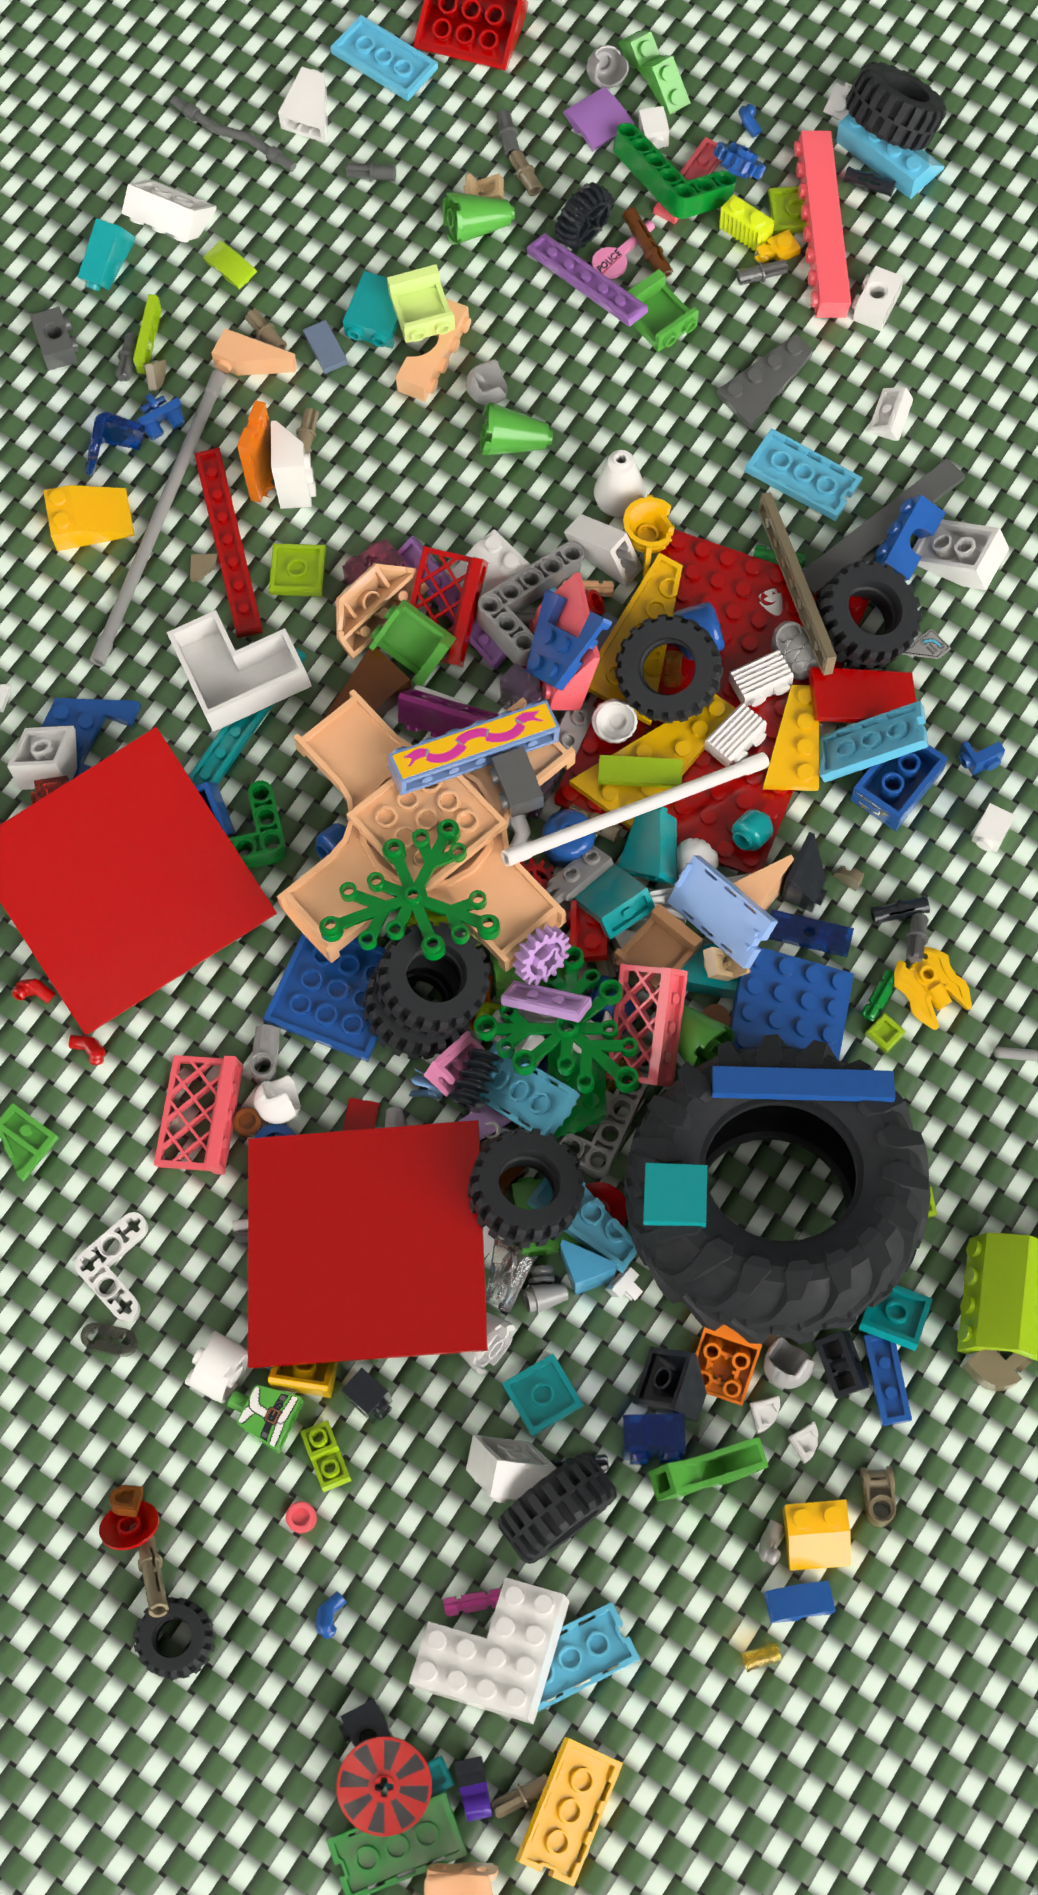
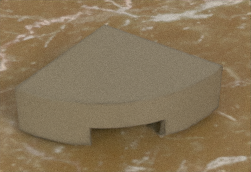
M165 359L145 364L149 390H158L163 385L166 375Z
M191 554V582L203 580L206 575L216 568L218 564L217 554Z
M840 866L833 877L854 891H857L862 884L864 873L856 868H852L849 871L846 870L845 866Z

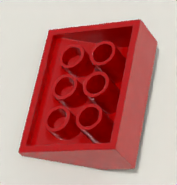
M424 0L413 47L417 50L507 71L523 28L529 2L528 0Z

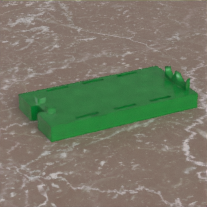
M446 1791L431 1796L429 1805L420 1820L410 1829L400 1834L383 1837L361 1831L350 1836L349 1834L359 1831L358 1828L354 1827L326 1839L334 1865L339 1863L342 1865L344 1874L340 1875L339 1879L345 1895H369L426 1872L428 1863L445 1856V1859L433 1864L449 1863L468 1855ZM415 1868V1871L398 1877L399 1874ZM385 1880V1883L368 1889L369 1886Z

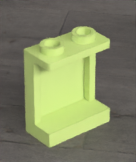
M437 264L387 277L388 292L406 343L421 341L426 337L437 334L443 335L455 330L454 314L449 309L441 286Z

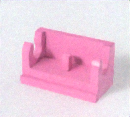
M468 1030L440 1054L424 1074L446 1097L451 1090L456 1089L453 1085L455 1080H462L458 1073L461 1069H466L463 1066V1062L465 1059H470L467 1054L469 1049L485 1050L471 1036L472 1034Z

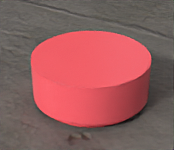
M296 1502L286 1512V1523L296 1533L303 1534L311 1531L317 1522L316 1511L307 1502Z

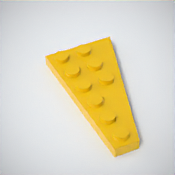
M661 553L658 554L600 649V660L588 692L604 701L611 698L626 701L618 687V679L615 676V669H617L616 655L620 653L622 648L620 644L624 638L627 639L631 633L629 631L634 626L638 628L643 624V620L647 618L653 620L662 614L673 617L683 565ZM667 644L655 648L648 655L644 663L645 680L649 687L658 692ZM634 709L637 719L651 726L652 720Z
M715 694L711 705L703 708L702 713L698 716L693 715L684 722L673 721V723H664L612 756L683 759V776L705 750V740L736 708ZM599 763L569 781L570 786L606 812L670 789L598 784ZM635 817L621 823L631 830Z

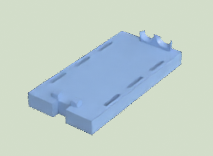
M693 855L690 862L686 863L687 866L681 872L679 880L674 884L675 888L667 903L743 969L750 968L761 951L757 947L760 941L769 938L778 921L700 855Z

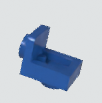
M965 741L960 747L958 758L961 765L965 769L968 768L973 776L985 769L990 771L1001 764L1005 749L999 741L975 753L970 743Z

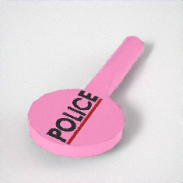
M648 220L645 223L650 232L655 228L652 221ZM632 235L618 249L606 247L598 250L593 256L592 267L609 279L618 278L623 275L627 268L626 254L638 244L634 236Z

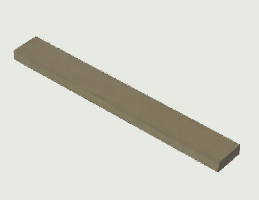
M771 492L763 493L758 509L759 516L821 673L823 675L833 674L837 656Z

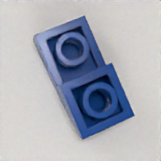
M829 1581L792 1585L764 1592L770 1623L799 1621L803 1617L831 1615L836 1611Z

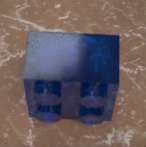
M684 1413L623 1415V1461L630 1460V1465H647L648 1460H660V1464L665 1465L677 1462L679 1459H684L686 1452Z

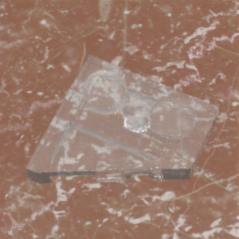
M497 1236L494 1239L486 1300L499 1310L510 1313L534 1259L513 1244L512 1246L503 1244L504 1238Z

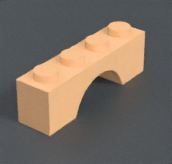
M447 298L449 309L454 314L455 330L443 335L437 334L438 342L428 353L416 357H406L396 375L398 392L426 402L429 394L435 392L440 374L446 372L451 354L457 352L462 334L467 333L471 325L468 306Z

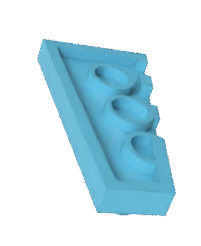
M546 1177L526 1203L534 1210L549 1205L553 1198L552 1187ZM585 1187L581 1206L572 1224L564 1232L593 1253L616 1262L617 1270L623 1273L637 1254L632 1236L616 1218H612L605 1210L604 1204L598 1198H595Z

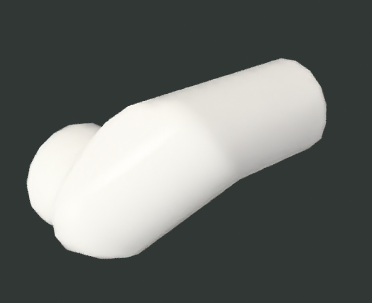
M521 814L513 818L510 817L509 826L513 827L515 835L509 847L527 842L531 830L525 815Z

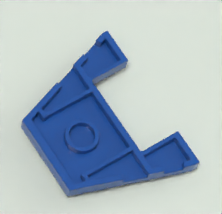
M546 589L525 671L563 691L583 664L580 659L588 648L592 650L599 642L596 639L602 629L607 631L612 621L590 611L579 637H576L556 626L567 599Z
M55 698L41 727L74 726L76 730L77 770L73 777L74 779L91 768V766L84 764L105 719L132 727L140 711L141 704L138 701Z

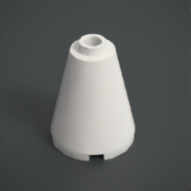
M617 450L610 454L594 487V497L598 507L610 516L624 517L625 510L632 502L646 497V486L635 459L626 450Z
M486 1312L488 1351L460 1353L470 1367L478 1374L486 1373L487 1370L484 1367L490 1363L494 1366L501 1359L513 1339L509 1336L510 1330L515 1332V1327L512 1323Z

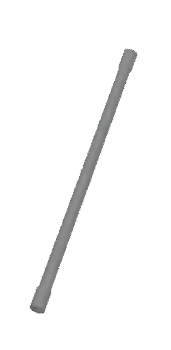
M213 370L204 390V396L101 637L97 640L89 660L97 666H105L123 617L214 403L219 397L227 376L221 371Z

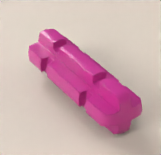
M501 1589L489 1590L490 1593L485 1594V1591L460 1595V1599H456V1596L445 1598V1613L450 1617L459 1615L460 1611L466 1614L487 1610V1606H492V1609L496 1608Z

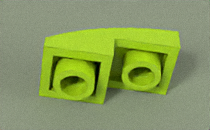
M221 240L203 257L209 266L220 272L226 281L239 290L257 273L256 269Z
M328 1420L300 1431L323 1492L352 1481Z

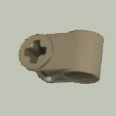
M886 1466V1469L867 1470L866 1467H862L860 1469V1480L864 1495L866 1518L875 1527H885L896 1514L892 1466ZM876 1504L884 1505L888 1509V1517H877L874 1514L873 1506Z

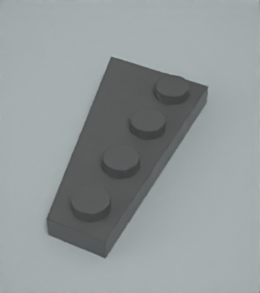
M795 334L717 389V397L751 430L760 415L767 411L770 403L783 392L786 384L809 361L813 350Z

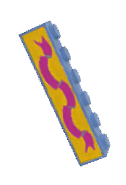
M547 700L539 703L531 702L522 709L513 712L505 711L498 715V717L487 721L479 720L469 727L452 729L445 735L433 739L430 737L410 747H399L388 754V768L402 796L492 765V757L524 746L526 752L558 742L560 726Z

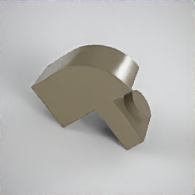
M981 1350L969 1359L963 1368L980 1386L992 1391H1004L1014 1387L1022 1380L1015 1369L1021 1373L1033 1360L1013 1353L1005 1360L996 1350Z

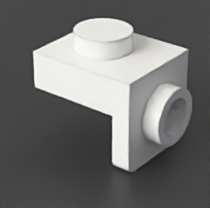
M845 82L844 86L836 83L823 112L838 120H842L847 116L849 111L846 109V97L853 85Z

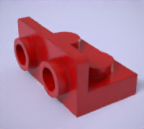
M571 900V910L566 911L567 927H570V935H567L569 937L568 943L571 946L579 947L583 951L584 962L609 960V938L605 936L600 923L581 909L577 900Z

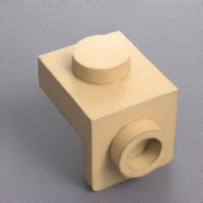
M470 173L465 175L463 190L465 194L504 199V178L498 173L477 181Z
M710 947L703 950L704 968L708 978L729 981L750 973V968L743 969L721 948Z

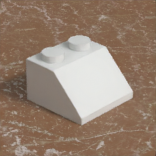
M74 726L24 729L7 765L20 790L59 788L73 779L77 770L76 730Z

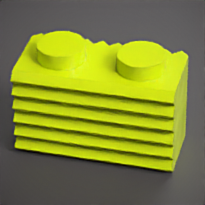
M734 194L721 207L719 229H723L728 235L735 237L740 243L743 242L748 248L756 251L758 246L766 244V240L772 237L775 220Z

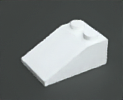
M942 519L935 534L918 539L912 550L922 557L917 566L963 587L986 590L1009 547L1000 528Z
M495 529L476 543L465 555L481 558L488 562L481 596L530 565ZM460 561L452 572L457 579L466 574L467 562ZM464 580L460 582L461 587H463Z

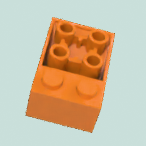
M726 1325L721 1326L715 1331L704 1327L696 1355L706 1393L743 1406L762 1344L747 1342L739 1333Z

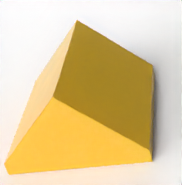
M338 1362L272 1366L268 1382L276 1390L332 1398Z

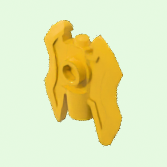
M924 946L923 956H925L926 960L923 958L921 962L911 964L909 969L904 961L900 960L897 962L894 971V986L904 993L909 1000L912 1014L931 1029L937 1030L939 1023L933 1006L937 1011L943 1009L953 1002L950 996L966 1010L971 1009L972 1003L969 987L966 981L956 975L952 969L948 954L936 948Z

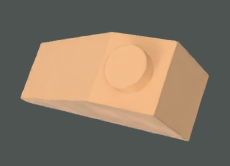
M224 329L211 353L214 366L219 371L232 373L237 376L291 373L297 370L294 353L228 329Z

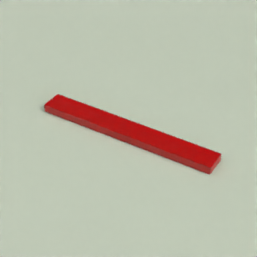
M220 447L196 452L194 455L237 639L263 633Z

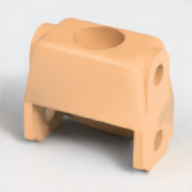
M478 1862L436 1863L428 1865L427 1877L424 1881V1895H493L490 1881L496 1879L498 1866L494 1865V1863Z

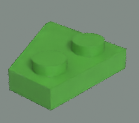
M14 1103L9 1106L0 1118V1138L14 1165L17 1176L24 1182L59 1137Z

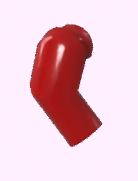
M36 978L20 980L12 989V995L17 1000H24L26 996L36 995L46 1004H49L56 995L53 990Z
M70 1035L69 1049L85 1050L89 1055L88 1061L92 1065H101L104 1062L105 1049L96 1038Z

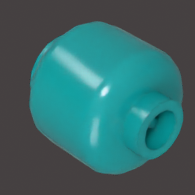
M758 810L746 811L732 826L734 843L742 850L756 851L760 849L773 835L770 817Z

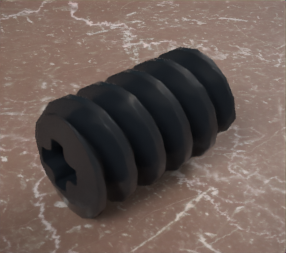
M473 1048L469 1049L467 1053L470 1059H465L463 1062V1066L466 1069H461L458 1073L462 1080H455L453 1085L457 1090H451L449 1097L458 1106L470 1112L481 1113L475 1107V1104H485L486 1101L479 1095L480 1093H490V1090L484 1084L495 1082L489 1073H499V1069L493 1064L494 1062L503 1063L504 1060L493 1052Z

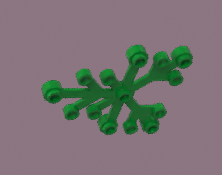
M445 819L438 824V838L432 849L429 845V833L426 830L417 829L413 832V845L419 849L424 861V865L415 882H413L405 862L407 853L404 843L399 839H389L385 842L382 848L384 859L389 864L394 865L402 886L384 880V876L379 872L369 874L367 884L371 891L383 892L395 898L385 901L357 890L356 885L352 882H345L339 889L341 898L346 902L353 901L367 908L340 918L327 916L319 924L322 938L328 942H335L343 936L344 929L373 919L368 929L362 931L358 937L362 949L372 950L377 945V937L390 912L400 909L395 920L390 921L386 926L387 935L392 940H399L404 936V928L413 913L424 938L421 943L422 953L425 958L432 961L441 959L445 954L446 948L443 938L434 933L425 909L447 917L452 929V939L459 945L467 943L470 938L467 926L462 923L476 927L478 935L484 940L497 938L501 928L499 919L492 914L479 916L469 912L471 910H482L486 907V894L481 890L471 892L468 899L452 905L427 895L425 887L436 868L452 862H462L467 857L465 845L457 842L460 839L459 825L451 819ZM448 827L453 828V829H452L451 831H449V832H446V831L443 830V829L448 828ZM420 836L425 837L423 841H417L416 839ZM447 845H451L449 851L444 852ZM392 847H399L396 851L389 850ZM456 850L463 851L460 855L453 854ZM375 879L381 880L377 885L371 884ZM348 889L353 890V893L350 895L344 894ZM412 894H418L414 899L408 898ZM477 897L483 899L480 903L473 902ZM486 922L493 923V925L490 927L483 926V924ZM329 924H335V927L332 929L326 928ZM394 927L400 928V931L397 933L390 932ZM460 931L466 933L463 937L455 936ZM367 937L373 939L370 943L363 942ZM432 942L438 943L436 947L428 946V944Z
M571 946V948L566 950L569 954V957L563 961L564 969H566V981L560 977L559 972L556 970V976L551 974L548 979L551 977L556 979L544 982V985L547 988L578 995L588 988L594 989L599 987L600 996L592 1001L591 1008L580 1022L558 1018L555 1023H529L517 1012L516 1008L504 1005L499 1011L501 1020L504 1023H497L496 1019L491 1015L479 1016L474 1022L476 1036L483 1041H491L496 1035H510L499 1040L496 1047L500 1057H512L513 1069L519 1075L528 1076L532 1074L536 1069V1063L560 1043V1058L557 1060L558 1071L564 1076L571 1075L575 1071V1062L572 1058L574 1042L581 1048L580 1075L576 1079L578 1090L581 1093H590L595 1088L594 1077L592 1076L593 1060L615 1079L616 1087L621 1092L631 1093L639 1086V1077L636 1069L630 1066L620 1067L604 1053L621 1052L625 1057H634L638 1053L637 1041L632 1037H627L623 1040H613L619 1034L618 1025L613 1020H606L600 1023H586L607 1005L613 1006L621 1001L623 997L622 986L619 981L614 979H608L601 983L600 973L596 969L585 971L583 977L578 980V971L584 965L583 951L577 946ZM590 977H596L593 981L588 980ZM506 1012H513L510 1016L504 1015ZM608 1028L614 1029L612 1032L605 1031ZM529 1035H550L532 1051L521 1049L515 1052V1047ZM585 1035H602L606 1040H590ZM628 1045L634 1046L630 1050L625 1049ZM505 1046L510 1047V1049L506 1051L501 1050ZM565 1063L571 1064L567 1068L561 1067ZM584 1081L590 1082L588 1085H581ZM625 1081H631L629 1084H623Z

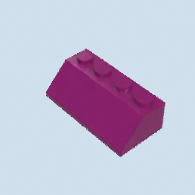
M413 688L399 693L398 722L405 724V729L420 732L421 729L431 732L430 736L434 738L445 735L452 729H463L471 726L476 721H487L500 715Z

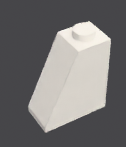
M301 67L278 112L281 129L327 143L328 117L325 74L315 69L311 70Z
M582 514L564 532L568 542L579 543L584 548V558L625 587L643 569L627 532Z

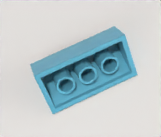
M849 114L839 122L836 142L879 176L896 181L895 188L909 199L913 198L944 169V165L923 149L911 151L910 149H902L897 145L893 146L887 141L877 138L873 133L866 131Z

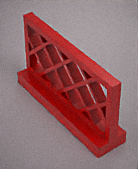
M423 546L410 604L417 609L425 606L431 616L430 619L438 625L440 624L437 619L450 611L454 618L453 627L446 631L456 637V640L440 662L463 668L488 562L481 558ZM429 554L439 556L444 564L432 573L427 567ZM444 557L450 558L452 560L447 563ZM458 561L467 562L466 574L457 579L450 566ZM447 569L453 582L440 589L434 576ZM431 579L437 592L424 599L420 592L421 585ZM464 580L463 587H461L460 582ZM456 585L461 593L460 599L450 605L443 593ZM440 595L447 608L434 616L427 603Z

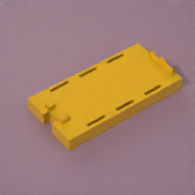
M564 1737L515 1860L540 1872L543 1866L550 1869L549 1876L574 1887L623 1763L570 1738Z

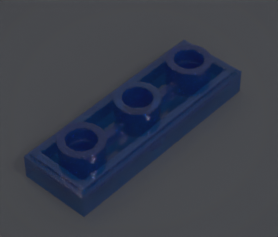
M771 909L770 915L778 923L768 939L843 957L848 956L854 928ZM810 932L813 936L808 937L804 933Z

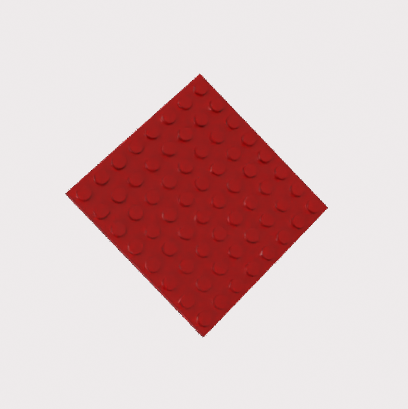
M157 727L0 825V903L85 1036L91 1034L277 915L274 907Z
M479 1120L248 1139V1368L488 1351L483 1228L476 1222L478 1214L471 1212L469 1206L471 1198L468 1197L469 1178L480 1153Z

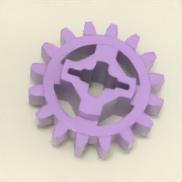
M546 925L544 930H541L539 927L536 928L533 936L528 934V941L520 943V951L514 954L518 959L513 963V966L516 968L514 972L529 985L531 983L538 985L540 980L546 983L551 974L553 976L557 975L556 969L558 967L563 968L564 959L569 957V954L566 952V950L571 948V945L568 943L569 937L558 927H550L549 925Z

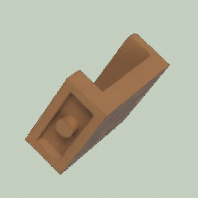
M658 904L651 911V918L621 950L617 948L614 951V965L619 971L620 964L681 970L701 949L702 938L661 904ZM629 971V974L636 979L637 984L640 981L635 971ZM656 974L649 981L655 991L660 987L661 974ZM645 987L641 989L645 993H648Z

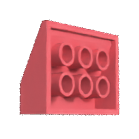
M574 573L554 592L567 599L556 626L579 637L590 611L581 573ZM541 605L537 608L534 618L530 619L529 630L533 634H535ZM597 645L593 650L588 648L580 659L583 664L563 691L543 681L542 695L544 699H547L551 710H581L600 660Z

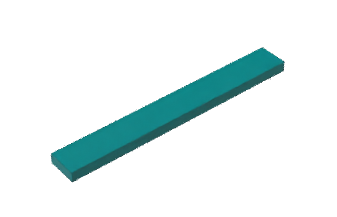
M295 648L303 663L306 659V654ZM273 705L229 724L220 730L189 774V778L195 786L207 781L219 784Z

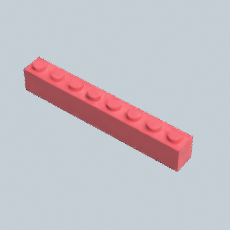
M801 131L799 140L794 143V157H798L796 177L800 178L801 182L799 184L798 196L799 199L804 201V205L801 207V220H804L807 225L804 226L803 240L808 245L805 259L806 263L810 264L808 284L812 285L813 290L810 296L811 307L815 308L816 318H846L851 305L832 134L831 131Z

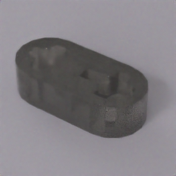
M90 1323L81 1331L80 1339L83 1345L94 1352L128 1357L138 1347L136 1336L126 1328L101 1323ZM95 1330H98L102 1337L107 1338L106 1341L96 1340L95 1344H92L88 1335L94 1334ZM124 1335H127V1339L131 1344L130 1346H124L123 1350H120V1346L113 1343L112 1339L122 1340Z

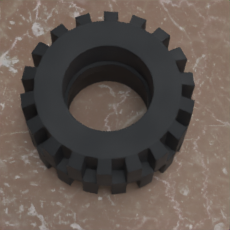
M167 1597L169 1610L166 1615L158 1618L152 1617L148 1612L149 1607H147L143 1611L145 1613L143 1618H138L136 1624L139 1626L133 1634V1638L136 1639L134 1650L139 1654L138 1659L141 1664L145 1665L146 1669L151 1673L168 1679H185L190 1677V1674H196L201 1671L200 1667L203 1664L207 1665L209 1662L210 1652H214L215 1648L213 1639H216V1632L213 1631L212 1626L214 1624L212 1620L207 1616V1612L203 1608L185 1598ZM176 1619L182 1620L190 1626L192 1633L191 1643L188 1649L180 1656L168 1657L159 1648V1633L168 1622Z

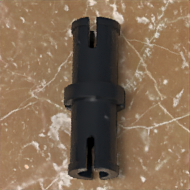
M848 166L843 180L845 183L864 188L866 192L871 190L888 195L889 197H892L896 186V181L875 175L876 172L870 171V173L850 166ZM859 178H864L879 183L880 186L859 180Z
M922 896L906 901L898 899L893 904L871 907L870 912L873 924L878 925L879 923L897 919L899 922L905 921L906 917H911L915 913H930V906L927 897Z

